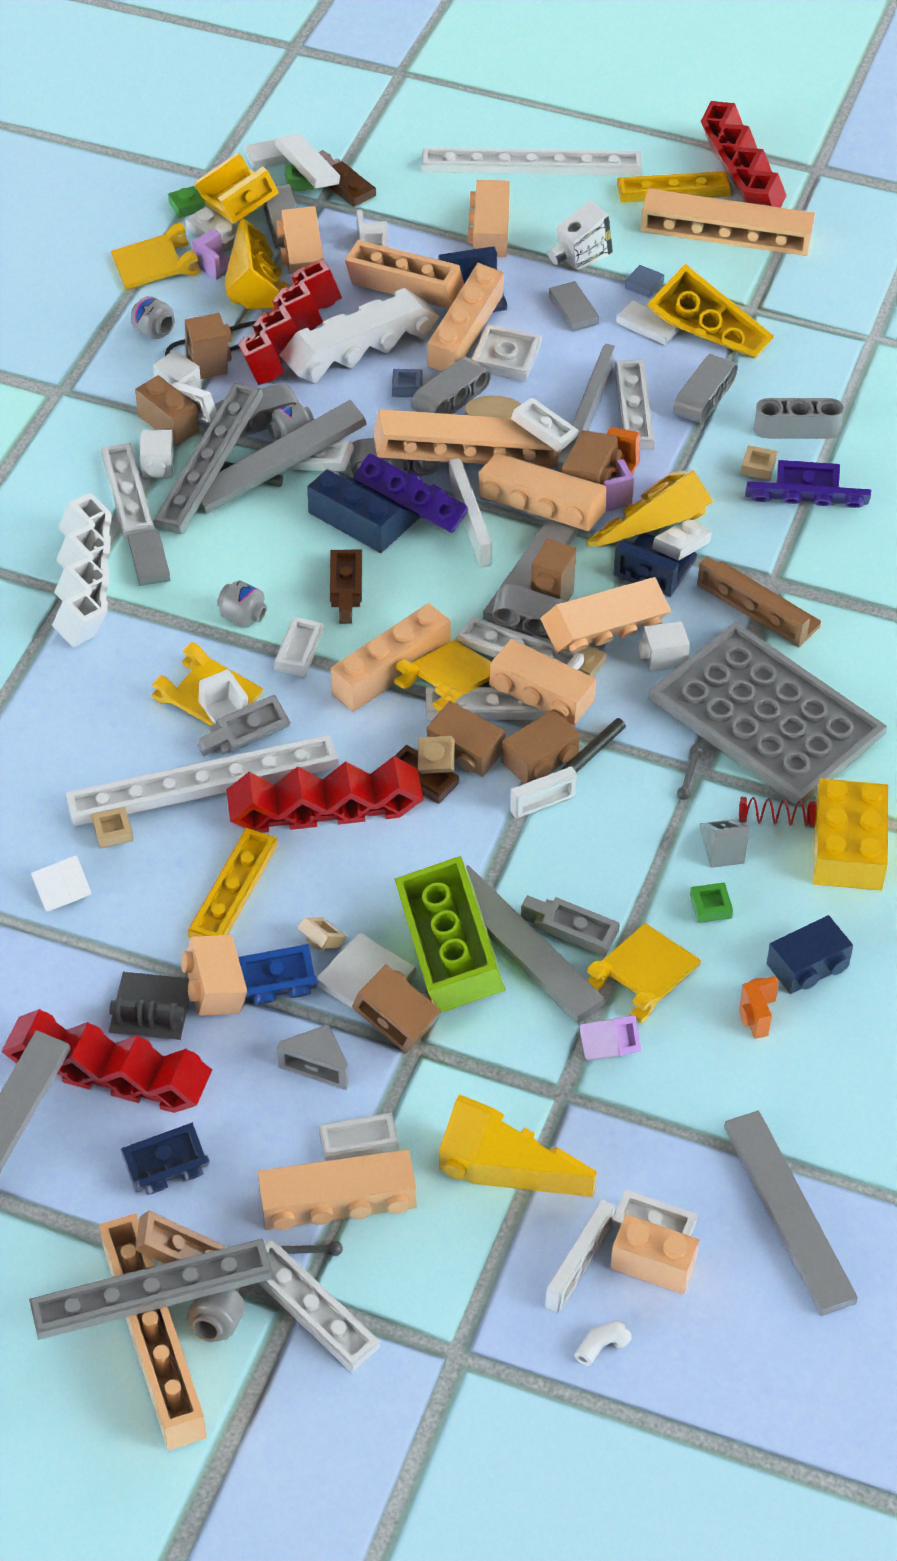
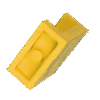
M236 153L194 183L204 200L205 206L233 224L279 193L268 170L261 167L256 172L246 165L242 155Z

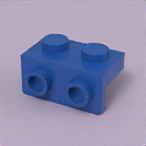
M309 944L238 957L247 988L245 1001L254 1000L255 1005L276 1001V995L289 993L290 998L307 996L311 994V989L316 988L318 984L317 976L314 974Z

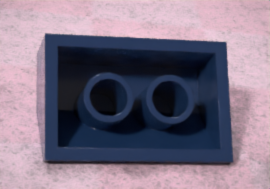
M326 469L307 486L309 514L379 553L384 552L420 519V516L356 482L353 477L344 473Z

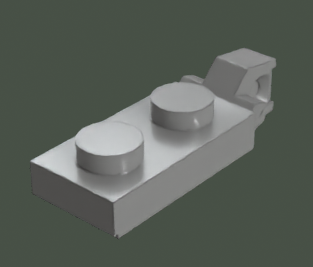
M271 695L217 719L216 724L209 727L211 733L200 737L197 746L203 757L217 752L219 749L222 754L234 752L289 727L291 722L276 695Z
M527 895L521 905L520 916L534 924L535 928L604 957L607 955L620 929L619 922L555 897L554 901L546 899L544 902Z

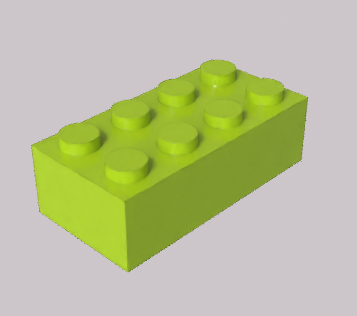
M462 856L394 878L428 994L441 1010L440 1013L506 991L476 894Z

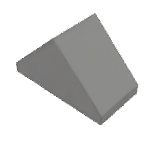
M733 819L700 823V831L711 868L745 863L749 837L748 826Z
M329 1024L279 1042L277 1046L278 1068L347 1090L349 1086L348 1063Z

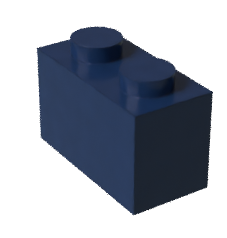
M827 915L769 944L766 964L789 994H792L798 990H806L813 987L819 980L831 974L838 975L846 970L850 964L853 944L830 915Z

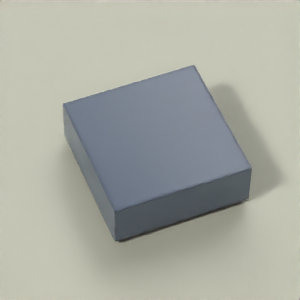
M639 264L625 280V288L650 298L663 284L664 274Z
M393 369L392 397H413L415 392L422 387L423 369Z

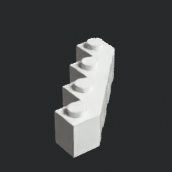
M403 288L395 291L394 297L385 301H381L378 298L359 306L358 312L348 316L342 313L323 321V326L311 331L305 328L296 332L280 356L297 376L317 384L333 361L353 369L369 346L388 354L405 331L423 339L440 316L421 296Z
M91 492L68 502L58 529L66 537L56 558L64 570L54 591L62 600V603L52 626L73 648L97 635L108 610L106 594L109 587L108 557L110 555L111 540L109 526L112 513Z

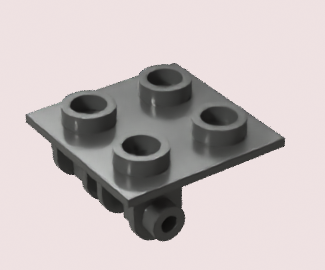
M123 972L117 998L110 1002L109 1014L112 1015L109 1033L181 1040L190 1001L188 996L189 978Z

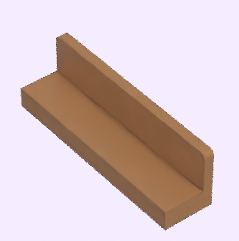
M708 556L699 563L697 586L794 645L800 647L821 627V620L722 561L716 562Z

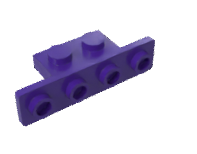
M373 454L366 456L353 476L356 482L449 533H453L468 512V507L465 504L450 497L439 486L435 484L430 486L423 482L415 473L411 471L404 472Z
M778 460L776 483L748 481L745 497H752V500L757 502L783 499V502L788 504L814 501V504L819 506L844 503L849 508H860L863 505L869 504L872 490L839 487L840 464Z

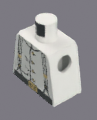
M593 200L588 201L557 226L558 244L547 251L549 259L553 264L558 265L565 260L577 270L613 254L609 214Z

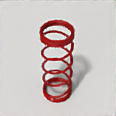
M740 797V823L747 822L750 804L754 800L757 822L760 824L769 800L774 825L777 824L782 804L785 802L788 823L791 826L800 802L805 827L808 824L809 827H815L817 809L815 801H809L806 816L804 804L799 800L795 805L792 819H790L788 803L786 799H783L775 819L771 799L768 798L763 805L759 820L756 799L752 797L747 806V798Z

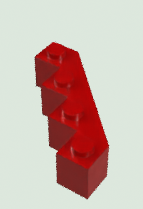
M710 101L700 122L711 148L745 203L781 208L787 195L779 173L772 172L764 149L757 148L749 126L743 125L736 104Z
M323 258L298 269L293 274L291 286L281 289L272 301L274 305L270 312H263L252 326L254 332L250 338L243 337L238 344L258 386L263 383L273 382L278 376L285 373L280 359H282L280 354L296 332L308 328L310 331L314 330L323 323L318 310L329 308L336 301L342 299L331 270Z
M395 756L371 774L345 761L323 779L297 766L275 784L248 772L226 789L230 822L261 833L269 832V827L289 825L290 830L318 827V821L337 820L338 825L366 822L365 816L385 814L386 819L400 818L423 801L418 769Z
M41 1009L18 1017L1 1051L17 1064L35 1031L38 1030L68 1043L71 1048L57 1073L62 1075L63 1083L91 1090L93 1084L111 1089V1096L139 1103L141 1098L160 1102L159 1107L161 1110L172 1113L197 1106L213 1070L201 1061L199 1055L189 1051L187 1048L163 1056L152 1047L148 1040L138 1035L114 1043L96 1025L86 1022L66 1030L56 1022L51 1014Z

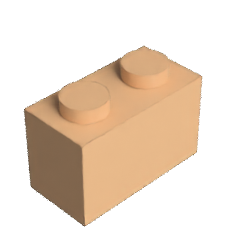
M316 207L281 210L280 220L276 221L278 238L283 237L284 247L280 248L282 265H287L288 274H294L298 269L323 258Z
M233 936L190 937L187 950L181 954V968L183 973L188 974V996L191 1002H195L198 1016L240 1014L246 998L247 988Z
M625 1214L613 1244L610 1269L684 1295L696 1264L700 1239Z

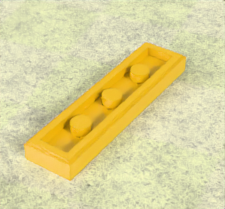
M726 171L617 178L620 203L644 202L648 189L710 198L728 197L731 193Z
M245 828L190 925L188 938L193 936L229 934L278 846L277 837Z

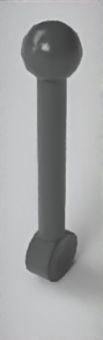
M699 743L694 744L689 751L692 756L683 785L677 790V796L681 800H686L690 796L688 788L698 757L704 751V748Z
M332 1241L329 1245L280 1246L288 1254L329 1252L332 1256H338L343 1251V1246L339 1241Z

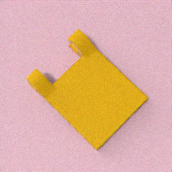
M183 223L172 225L163 235L111 251L126 290L177 274L196 276L201 273L195 251H188L179 259L174 248H184L189 245L186 235H182L186 234Z
M453 640L413 662L405 659L399 661L396 664V669L402 672V674L394 679V683L403 689H407L415 682L418 676L436 687L435 693L440 695L441 698L433 702V707L441 711L449 700L455 703L461 696L490 680L491 661L458 641Z
M190 642L183 649V654L187 656L182 660V664L192 671L177 687L167 677L159 675L152 683V687L156 688L152 693V698L160 703H171L212 726L214 723L198 702L199 681L228 668L209 658L199 645ZM230 670L247 694L248 706L253 704L263 693V688Z
M644 923L603 960L594 961L587 968V973L591 975L587 981L599 991L611 976L637 995L632 1000V1004L636 1007L630 1012L629 1016L635 1015L636 1021L643 1023L650 1016L656 1005L700 965L701 960L647 923Z

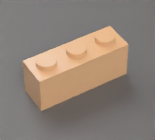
M476 180V191H470V208L475 209H469V226L474 227H468V244H473V249L495 246L497 257H507L510 181Z
M510 639L490 663V686L546 713L555 709L565 720L574 726L595 700L596 678L513 639Z

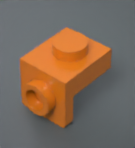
M610 427L607 434L617 436L618 449L622 451L621 459L624 460L633 476L640 462V432ZM614 467V469H613V471H612V476H613V477L616 476V468H615V467Z
M776 976L755 978L742 985L739 1004L740 1017L743 1025L750 1027L755 1039L769 1035L772 1014L767 1004L776 1001L779 986Z

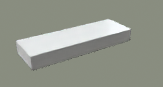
M301 134L276 137L275 146L315 189L339 184L340 175Z
M603 1199L600 1201L547 1287L545 1308L557 1314L561 1312L611 1230L615 1211L613 1204Z

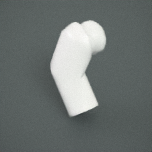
M617 1320L597 1326L588 1332L574 1356L581 1364L591 1366L603 1346L612 1342L614 1347L618 1349L624 1348L630 1342L632 1334L625 1328V1323Z

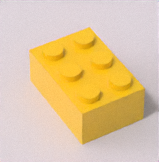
M819 778L815 801L817 809L814 827L812 884L882 891L888 866V784Z

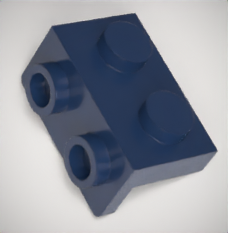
M193 1122L120 1149L135 1193L145 1190L146 1195H151L168 1188L167 1181L180 1176L182 1182L202 1176L204 1174L202 1168L207 1167L210 1163L208 1155H204Z

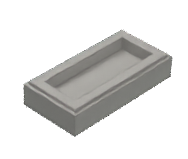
M576 281L549 288L550 299L572 331L599 324L598 313Z
M159 529L128 534V542L139 586L171 581Z

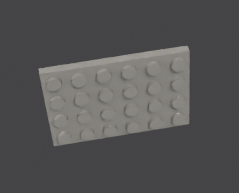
M736 621L650 688L648 692L649 700L795 805L799 800L804 804L817 793L819 778L834 779L886 734L887 725Z

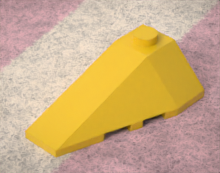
M245 218L239 221L225 276L226 295L233 303L241 304L247 309L273 308L272 301L282 288H289V285L285 281L281 282L279 278L283 272L271 259L274 254L265 235Z
M684 264L647 304V307L669 325L754 359L774 339V335L687 264Z
M694 470L670 472L640 495L642 500L630 504L622 511L625 516L622 519L617 517L609 521L589 538L586 543L589 547H601L688 519L696 520L706 513L705 507L712 503L713 500Z
M458 1095L439 1148V1170L452 1179H463L472 1184L593 1197L596 1189V1170L558 1147L547 1149L540 1145L534 1138L535 1133L524 1127L519 1132L504 1123L502 1119L505 1115L498 1110L463 1095Z

